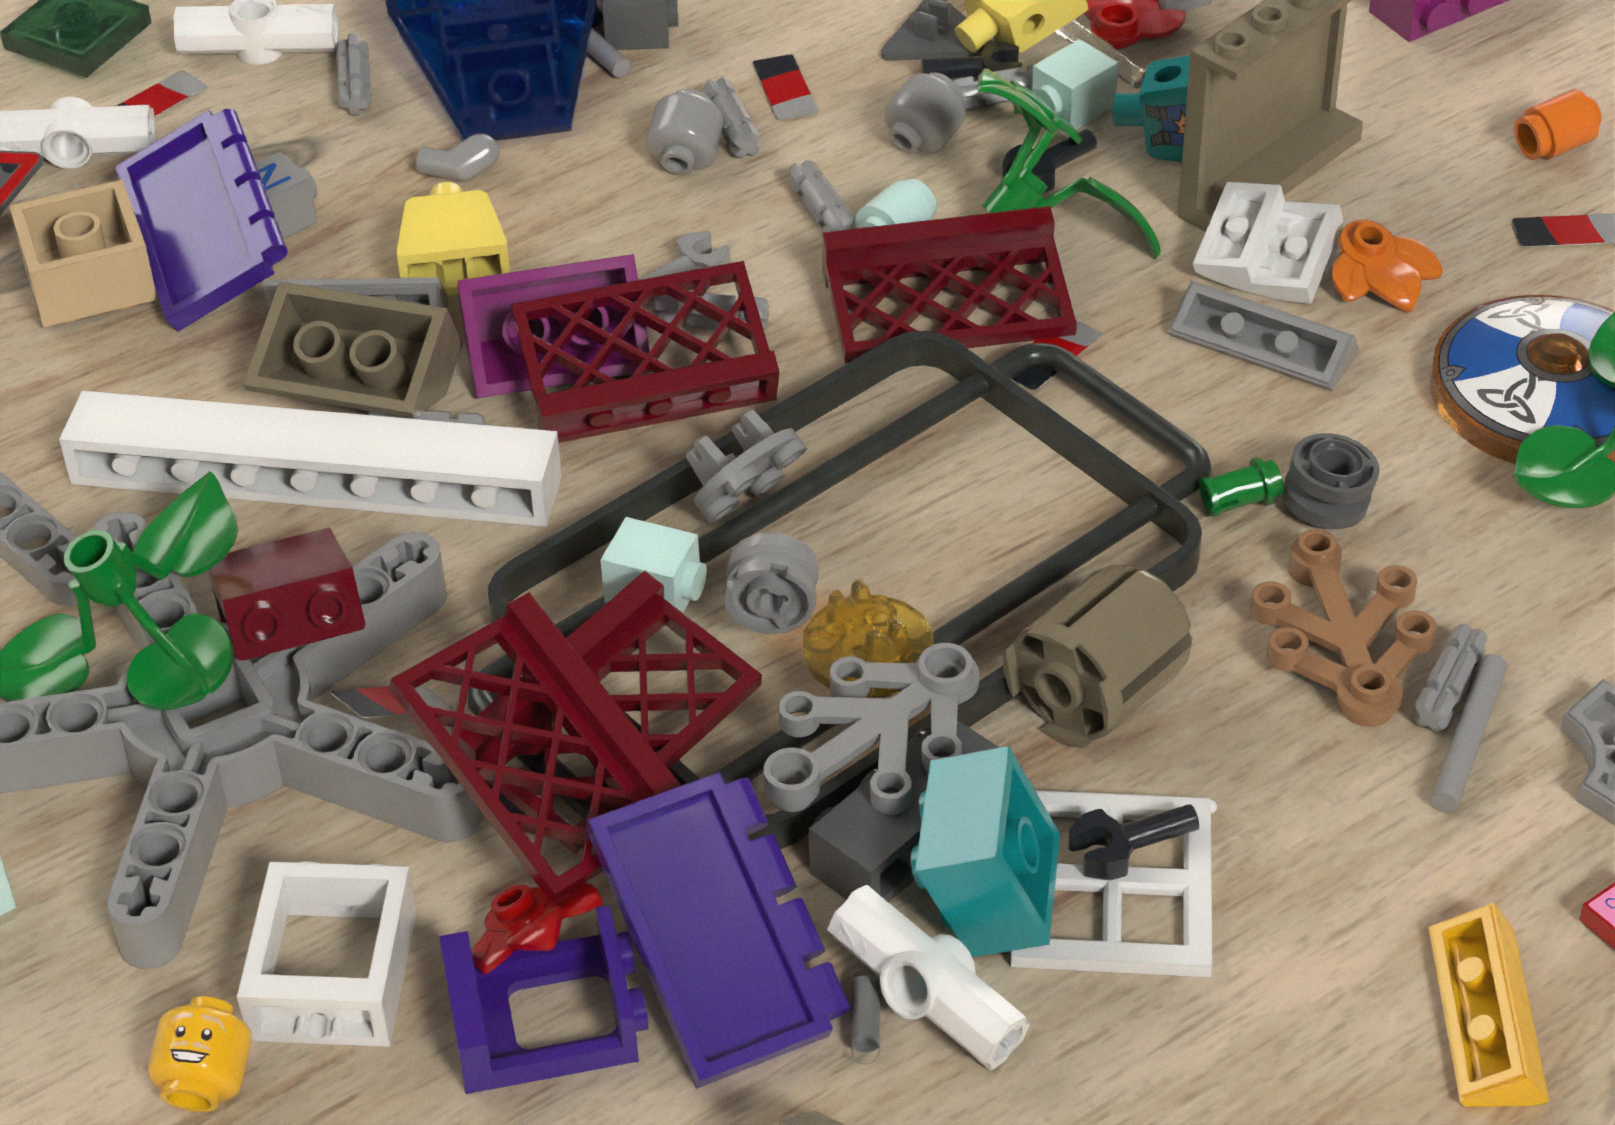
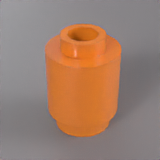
M1577 89L1570 90L1526 109L1523 117L1518 118L1514 124L1516 142L1522 153L1529 159L1535 160L1540 157H1544L1546 160L1552 159L1594 141L1599 134V125L1602 121L1601 111L1592 97Z

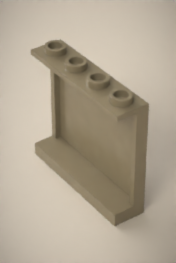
M1264 0L1190 50L1179 218L1206 232L1227 182L1281 185L1283 195H1286L1361 140L1363 121L1336 108L1347 4L1352 0Z

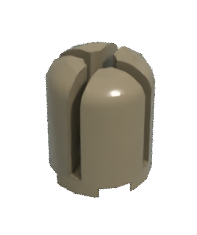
M1110 565L1093 572L1023 629L1015 642L1004 651L1003 672L1011 695L1015 697L1022 691L1032 708L1047 721L1039 728L1041 732L1064 745L1085 748L1093 740L1107 736L1180 673L1189 660L1192 637L1189 633L1191 624L1185 606L1164 580L1146 570L1138 571L1132 565Z

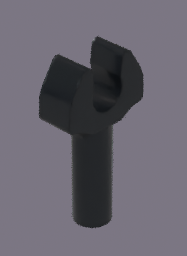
M989 41L985 43V47L979 56L921 60L922 73L927 74L937 72L950 79L968 76L977 78L984 69H989L993 72L1022 67V62H1018L1019 46L1002 41Z
M1089 129L1078 132L1083 139L1080 144H1077L1069 137L1044 151L1031 171L1048 186L1044 193L1055 188V169L1096 148V137ZM1021 145L1010 149L1002 161V178L1009 171Z
M1191 804L1126 824H1120L1117 820L1107 815L1103 809H1096L1083 814L1069 829L1068 849L1070 851H1078L1093 845L1105 846L1104 848H1097L1084 854L1083 875L1088 878L1114 880L1128 875L1129 857L1134 850L1199 830V819L1195 808Z

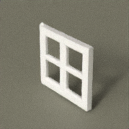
M1035 790L1051 817L1080 818L1087 812L1103 809L1107 815L1117 820L1120 824H1123V820H1139L1191 804L1198 815L1199 830L1183 835V869L1129 866L1127 876L1114 880H1101L1085 877L1083 875V864L1057 863L1055 890L1103 892L1102 941L1050 938L1049 945L1011 951V967L1211 977V813L1217 810L1216 802L1210 798ZM1122 893L1183 896V945L1121 942Z

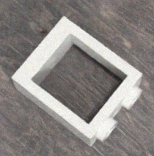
M312 861L299 863L269 862L237 994L242 1020L252 1032V1041L390 1047L417 912L409 867L388 866L384 864H322ZM287 916L381 918L369 978L274 975Z

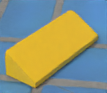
M1495 903L1429 926L1461 1104L1464 1107L1536 1106L1548 1103L1549 1095L1513 927Z

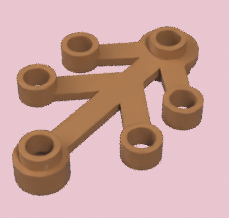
M1307 530L1291 546L1289 573L1298 583L1314 587L1326 619L1292 604L1291 592L1285 585L1274 581L1258 584L1252 591L1250 609L1252 616L1260 623L1267 625L1276 624L1282 627L1274 630L1269 636L1267 659L1276 669L1294 671L1334 690L1337 703L1341 707L1343 715L1349 721L1366 727L1382 725L1401 706L1403 687L1398 679L1418 654L1426 653L1433 647L1436 622L1429 614L1422 611L1412 610L1402 613L1396 622L1394 643L1373 664L1367 647L1400 608L1407 607L1413 603L1417 587V576L1411 569L1400 565H1391L1383 568L1378 575L1376 594L1355 618L1339 577L1342 559L1340 545L1335 537L1325 530ZM1265 602H1273L1277 604H1267ZM1409 631L1420 632L1421 634H1414ZM1308 640L1338 653L1344 666L1308 651ZM1281 648H1291V649H1294V650L1288 651V650H1283V649H1281Z

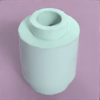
M917 179L895 181L857 212L855 218L856 229L932 220L937 208L936 199L928 186Z

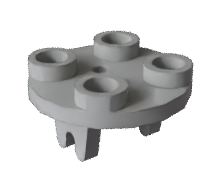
M751 409L740 416L741 422L732 426V432L744 450L737 458L733 453L725 456L708 436H703L694 441L695 448L686 452V458L703 487L698 491L693 502L710 524L719 521L734 510L740 503L737 498L751 490L755 497H759L776 486L785 477L781 469L793 463L807 450L792 428L774 433L762 418Z

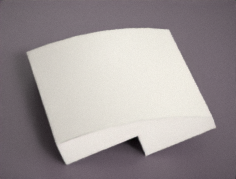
M1227 182L1193 261L1194 271L1213 281L1247 293L1277 300L1312 304L1344 221L1340 205L1285 201L1281 185Z

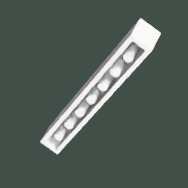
M92 391L81 392L59 439L70 484L181 494L211 471L218 479L226 498L542 527H547L562 478L557 431Z

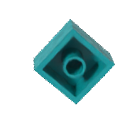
M1005 746L930 761L927 788L919 797V812L922 824L919 846H915L911 853V867L917 885L921 889L926 888L939 908L944 927L947 931L955 933L958 940L965 945L972 957L1049 945L1060 832L1011 748Z

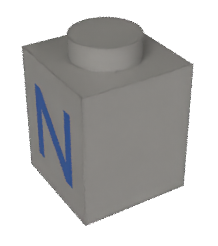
M281 152L257 162L256 166L261 176V181L265 187L283 239L317 223L314 198L317 197V187L310 173L303 167L298 168Z

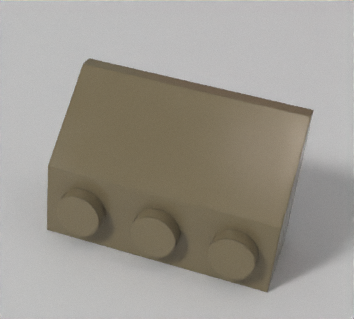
M279 281L243 386L247 391L416 419L447 394L463 342L447 308Z

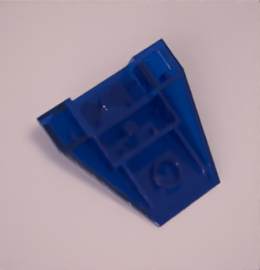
M385 0L389 21L461 141L475 134H486L495 141L572 131L597 0Z

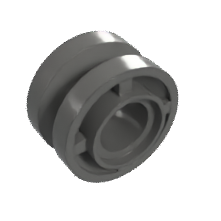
M1332 433L1307 436L1299 441L1294 448L1289 465L1290 469L1286 474L1283 484L1284 491L1282 497L1287 508L1306 523L1326 529L1352 527L1362 521L1367 513L1371 501V493L1374 491L1380 472L1378 461L1367 447L1349 437Z

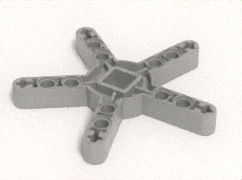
M116 512L99 519L91 530H104L108 532L116 543L124 542L129 550L134 553L136 542L148 524L140 515L135 513ZM416 532L401 534L352 566L365 619L363 630L244 661L238 660L234 654L231 671L224 683L215 692L207 694L203 700L197 703L166 711L151 710L142 706L130 693L126 683L129 666L123 673L118 685L0 703V794L131 773L139 785L146 790L107 899V910L122 959L130 966L140 969L157 968L167 964L177 955L182 947L227 809L259 800L282 786L438 841H460L469 837L478 829L482 820L481 810L429 742L313 702L318 696L436 613L445 604L447 593L439 543L433 537L425 533ZM135 568L137 572V585L133 595L165 634L182 617L193 613L200 614L176 573L171 571L165 579L159 580ZM124 603L115 606L139 651L155 643ZM220 623L230 636L227 623ZM243 701L246 707L193 729H190L187 725V722Z

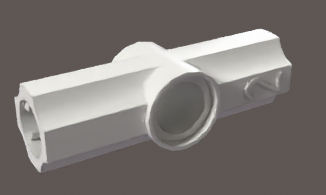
M235 0L230 6L176 7L173 16L174 42L176 51H179L180 54L237 53L241 61L260 65L275 61L283 52L337 51V43L339 41V18L337 7H334V4L276 5L275 0Z
M68 96L53 102L49 109L0 111V151L38 152L42 158H46L53 165L66 169L83 166L91 156L136 154L156 142V123L153 108H150L149 105L92 107L83 99Z
M868 885L853 891L845 903L834 912L827 930L836 941L880 977L883 996L895 1013L906 1019L913 1020L926 1016L989 1070L1004 1063L1012 1051L1023 1041L1030 1026L1026 1016L975 975L973 958L960 940L946 934H939L932 938L929 937Z

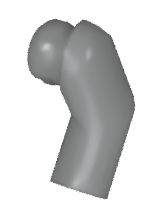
M486 134L472 135L449 151L423 146L417 156V171L419 174L458 181H470L482 174L498 160L500 147L493 138Z

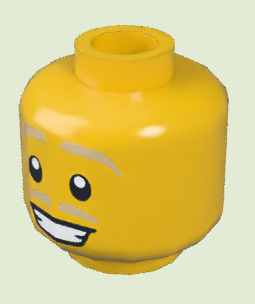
M194 997L191 999L190 1005L174 1007L161 1016L148 1064V1077L161 1090L160 1098L167 1104L182 1110L210 1112L218 1108L219 1102L228 1101L239 1094L252 1045V1032L243 1020L233 1015L234 1008L228 1002L214 997Z

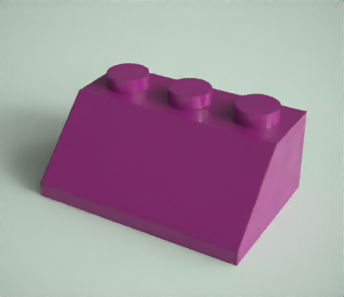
M634 254L458 280L456 289L476 398L531 391L512 316L511 304L637 281L638 275ZM608 305L594 308L586 320L612 334L626 314ZM551 316L528 321L531 334L551 345L556 342L567 327L566 324ZM635 321L622 340L648 354L650 348L646 325ZM577 331L563 351L589 365L603 345ZM613 351L599 371L611 378L633 375L639 365ZM536 352L538 362L540 363L544 356ZM554 362L543 377L545 388L576 384L581 376Z

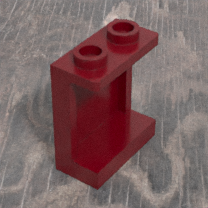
M330 527L229 552L218 564L208 570L221 623H227L234 654L240 661L363 630L365 627V619L353 567Z

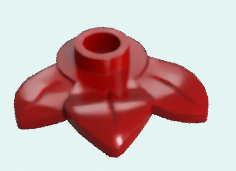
M1086 0L1088 10L1083 13L1091 21L1090 34L1092 38L1104 47L1113 50L1125 49L1138 42L1141 38H1161L1171 35L1183 26L1186 19L1185 11L1175 9L1159 10L1157 0Z
M584 883L553 903L548 900L539 887H528L521 884L502 891L493 899L491 910L484 920L487 930L472 950L474 967L485 975L498 967L514 950L550 951L554 949L559 937L562 919L581 915L597 908L603 903L597 888L592 884Z

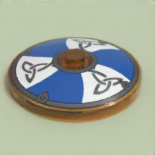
M1554 295L1508 297L1471 309L1446 328L1435 347L1430 387L1438 411L1448 425L1467 442L1485 453L1512 464H1516L1518 449L1522 442L1536 430L1547 426L1560 425L1579 429L1587 433L1595 441L1597 447H1599L1607 440L1615 427V388L1602 383L1592 373L1588 365L1587 354L1595 333L1615 311L1593 302ZM1615 450L1606 456L1613 462H1615Z

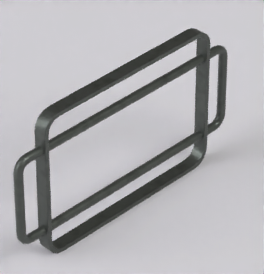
M929 331L906 332L890 338L759 416L774 433L788 428H792L796 432L894 373L913 366L924 365L939 368L960 382L698 538L699 559L701 563L706 564L737 545L741 540L752 536L980 397L1129 505L885 662L916 663L922 652L932 645L939 643L960 645L1150 521L1175 538L1181 544V547L1147 571L1164 580L1172 591L1184 585L1197 571L1200 560L1202 530L1196 515L1181 501L1201 487L1199 484L1201 478L1209 477L1211 462L1207 451L1195 439L1077 356L1057 345L1047 343L1026 344L1013 349L988 364L961 343L944 334ZM1042 366L1055 370L1186 464V468L1162 485H1156L1013 382L1011 378L1032 367ZM732 431L713 442L725 456L733 453L737 458L744 452ZM687 458L513 558L497 570L488 585L491 622L503 617L507 604L520 594L612 541L625 517L646 521L703 487ZM604 595L555 624L565 638L605 605ZM505 654L488 664L480 672L512 679L514 663ZM1003 666L980 680L978 690L972 698L958 704L957 720L971 727L1014 698L1009 691ZM469 687L467 695L468 707L473 715H478L495 700L494 692ZM870 687V692L865 698H879L891 689ZM624 712L626 716L630 719V721L634 724V726L637 728V730L641 733V725H639L631 716ZM931 713L908 728V742L918 732L927 731L931 728ZM819 724L818 729L814 733L805 737H793L787 735L781 729L713 774L720 772L724 784L742 778H749L751 781L764 773V764L767 758L774 752L789 747L802 748L837 724ZM879 747L822 784L818 796L807 808L797 812L780 810L773 814H765L768 825L748 835L749 840L752 841L762 836L773 834L780 849H783L809 835V828L823 810L828 807L837 806L859 787L861 781L869 772L878 768ZM545 754L516 755L532 772L545 774ZM558 758L556 759L555 777H577ZM680 760L669 769L681 786L700 779ZM558 795L582 819L588 815L589 800Z

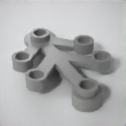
M939 643L932 645L922 652L916 663L865 662L857 657H843L836 660L831 665L829 671L830 691L834 697L814 696L806 691H793L784 695L778 704L779 725L787 735L793 737L811 735L818 729L819 724H849L851 726L812 753L804 749L789 747L771 754L764 764V786L767 797L784 811H801L807 808L818 796L822 780L880 741L878 771L873 774L870 780L871 804L875 810L886 815H896L906 811L912 802V780L906 772L910 719L931 705V734L923 740L921 746L922 768L927 774H929L930 761L942 759L941 757L934 756V754L944 752L950 754L948 757L963 755V744L960 738L957 737L958 704L969 700L975 695L979 687L980 673L970 653L956 644ZM852 677L858 680L848 682L842 679ZM870 687L902 689L901 692L890 699L865 698L870 692ZM794 712H805V713H808V714L803 715V716H794V715H791V714L794 713ZM888 788L900 790L893 794L883 792L884 789Z

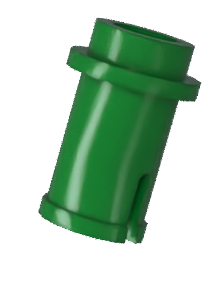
M1260 457L1252 458L1249 466L1210 478L1204 477L1199 480L1201 500L1210 517H1216L1220 513L1261 502L1264 506L1271 505L1274 502V497L1282 495L1284 491L1281 473L1275 461L1272 459L1263 461Z

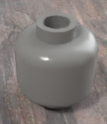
M937 72L913 74L884 109L885 122L890 130L889 137L891 141L906 153L913 154L917 150L928 154L938 153L965 120L963 94L957 84L947 76Z
M682 89L662 97L654 108L647 135V148L651 156L666 170L675 174H687L692 170L707 168L716 157L723 128L722 114L707 95L696 90Z

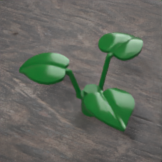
M984 69L978 78V91L996 94L1008 99L1014 105V114L1023 115L1029 131L1009 171L981 206L990 213L1050 206L1052 209V207L1076 193H1086L1108 203L1135 223L1145 235L1156 260L1161 253V249L1148 221L1129 200L1092 177H1089V179L1083 177L1046 199L1041 196L1048 186L1031 171L1053 137L1057 135L1058 129L1067 133L1077 144H1080L1083 139L1064 117L1052 110L1033 91L1013 80L1008 82L1002 76L989 69ZM1042 127H1043V128L1046 129V130H1045V132L1043 133V135L1041 136V138L1039 139L1038 143L1036 144V146L1034 147V149L1032 150V152L1030 153V151H1031V149H1032V147H1033V145H1034V143H1035V141H1036V139H1037V137H1038V135H1039V133H1040V131H1041V129H1042Z
M1615 312L1599 327L1590 343L1587 354L1588 365L1592 373L1602 383L1615 388ZM1553 425L1538 429L1530 434L1519 447L1513 478L1524 491L1551 505L1565 508H1587L1602 504L1615 494V462L1606 457L1615 450V427L1607 440L1599 447H1597L1595 441L1587 433L1573 427Z
M211 471L187 488L156 516L137 540L134 553L129 550L124 542L116 543L112 536L104 530L87 531L76 537L69 544L64 554V563L74 576V579L69 582V587L76 595L80 620L68 614L50 615L26 627L0 650L1 699L9 702L75 692L84 684L89 675V664L84 655L93 651L96 647L89 597L93 602L109 607L119 606L124 603L155 641V643L146 646L135 655L127 672L126 683L128 689L142 706L151 710L161 711L182 708L203 700L207 694L215 692L224 683L233 665L234 652L230 636L217 620L208 615L188 614L178 620L165 634L133 595L137 585V572L135 568L159 580L165 579L171 571L181 577H194L218 564L233 547L238 533L237 518L218 479Z

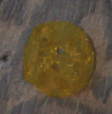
M857 579L851 585L849 597H845L839 590L832 591L829 595L828 605L812 616L803 632V660L812 677L830 690L829 671L831 665L836 660L843 657H857L865 662L916 663L922 652L933 645V630L924 615L905 601L884 595H871L869 587L861 579ZM848 677V678H844V679H842V680H843V681H848V682H850V681H855V680H858V679H857V678ZM870 687V692L865 698H882L901 692L902 689Z

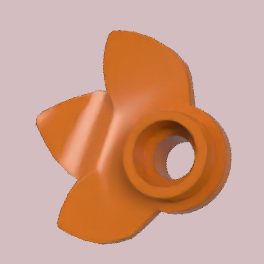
M1356 220L1343 228L1338 239L1340 256L1331 268L1332 282L1344 301H1355L1366 295L1370 290L1405 312H1411L1414 309L1421 291V280L1438 279L1443 273L1440 261L1424 244L1412 238L1393 236L1387 228L1370 220Z

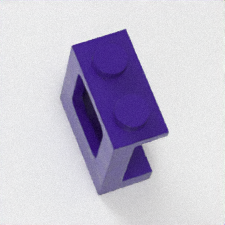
M610 905L596 908L599 935L557 942L555 948L550 951L514 950L498 967L485 975L474 967L468 931L439 936L466 1094L639 1062L636 1032L649 1030L647 1010L642 987L628 989L626 975L636 974L629 931L616 933ZM594 976L600 977L607 982L616 1022V1028L610 1034L534 1049H525L518 1045L509 1004V998L514 992Z

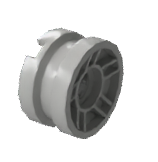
M775 532L755 534L741 540L731 550L727 566L728 578L723 597L727 613L736 623L745 628L765 634L788 633L802 627L812 617L816 604L817 593L815 588L819 575L816 555L802 541L792 536Z

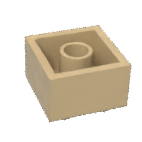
M123 179L9 205L22 259L43 328L60 323H72L81 318L118 309H130L139 304L158 300L146 245Z

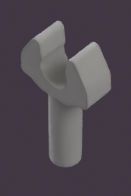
M710 231L685 234L676 239V259L638 280L730 263L729 245H724L712 252Z

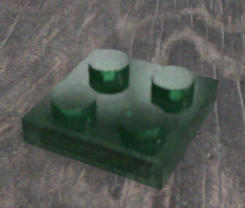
M38 0L1 30L0 35L5 50L87 78L148 27L152 21L149 6L133 0Z

